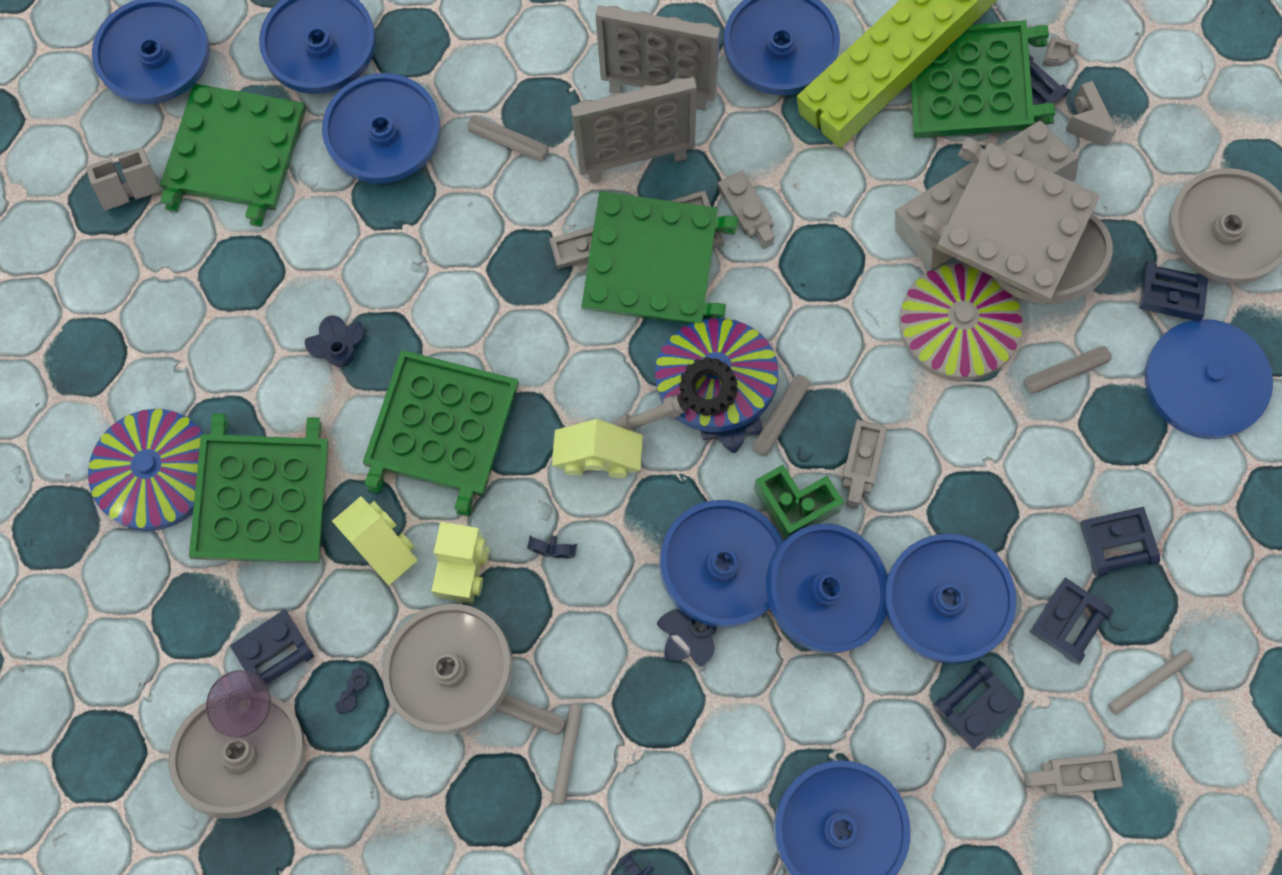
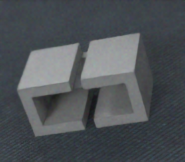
M143 147L117 156L127 181L123 183L112 158L86 166L91 186L104 211L130 202V197L134 196L136 200L161 191L155 172Z

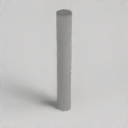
M1187 650L1182 651L1110 702L1108 708L1114 715H1117L1194 660L1193 656Z
M570 704L552 796L551 803L559 805L565 804L583 706Z

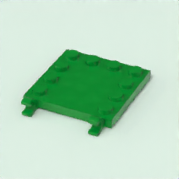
M1026 20L971 25L911 82L914 138L1020 131L1027 129L1034 122L1038 121L1043 122L1045 125L1053 124L1055 116L1054 103L1033 105L1028 44L1034 47H1045L1048 45V26L1039 25L1027 28Z
M194 84L160 182L164 190L160 202L166 203V210L177 212L184 193L249 205L245 216L250 219L249 224L262 227L266 210H276L307 109L305 104L292 100Z
M599 191L581 308L584 310L688 325L691 323H702V318H724L726 304L705 303L714 233L721 232L735 235L738 217H717L718 208Z
M401 350L363 459L364 466L370 467L364 484L368 486L367 490L376 493L381 492L385 471L459 490L454 509L457 510V514L469 517L474 495L484 496L519 386L518 379Z
M212 413L211 434H201L189 558L196 560L320 564L329 447L328 439H320L322 431L320 418L307 417L306 438L226 435L228 431V418H226V414Z

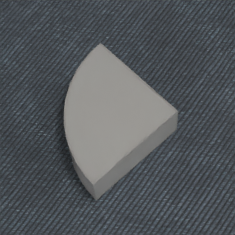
M1051 36L1042 65L1053 67L1068 62L1075 55L1079 44Z

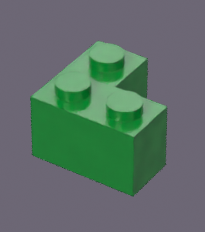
M781 465L755 480L754 491L784 539L804 527L820 524L841 511L844 504L843 499L828 476L799 490L784 465Z

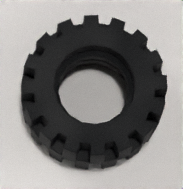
M704 357L702 360H694L692 365H688L685 368V373H682L680 377L679 389L681 390L684 402L694 412L703 416H716L722 411H727L728 407L733 405L735 396L738 393V383L733 371L725 362L723 363L717 358ZM713 374L721 380L722 389L717 397L706 400L698 396L696 384L702 376Z

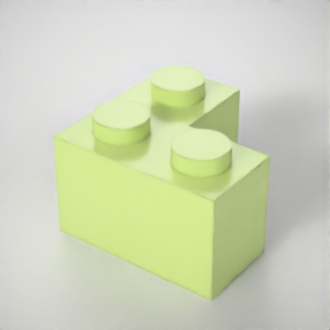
M599 419L557 429L554 434L552 466L563 469L565 474L572 476L582 475L583 471L603 470L609 472L608 475L610 477L626 478L628 473L641 470L643 435Z
M359 497L332 520L388 586L418 561L411 553L414 545L403 533L399 536L395 534L392 529L397 525L375 501L368 504L362 497Z
M440 521L434 548V554L438 559L431 592L436 598L473 604L474 597L480 596L483 577H479L481 565L487 564L489 546H486V539L483 538L479 528Z

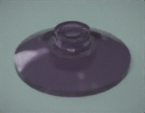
M237 670L226 673L213 684L207 696L206 712L210 723L218 732L230 737H243L255 732L265 722L270 711L271 697L266 683L252 672ZM242 699H246L247 706L241 711L239 703Z

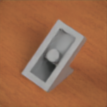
M1093 81L1081 85L1074 100L1075 108L1079 114L1071 117L1066 131L1101 146L1109 145L1117 130Z

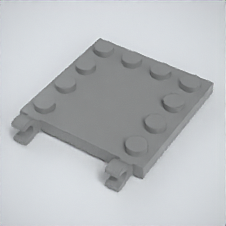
M598 5L595 17L601 80L609 81V92L622 93V84L635 87L657 86L669 83L676 78L686 79L694 77L697 87L696 109L706 110L707 100L715 101L718 79L719 27H714L708 23L687 22L677 17L655 16L645 11L623 10L618 6L607 7Z
M694 77L686 79L676 78L669 83L657 86L646 85L636 91L627 93L617 92L606 98L594 101L583 100L577 105L570 106L580 175L589 174L590 183L602 181L601 170L672 153H674L675 163L687 160L686 150L695 148L697 87Z
M966 138L958 157L970 161L977 166L947 225H944L936 216L928 214L919 232L938 240L935 249L1048 303L1057 288L1100 195L989 142L984 150L978 142Z

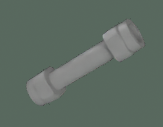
M680 394L664 398V404L633 417L629 414L620 416L613 422V425L636 432V428L663 417L669 416L673 419L681 416L682 413L687 411V406Z

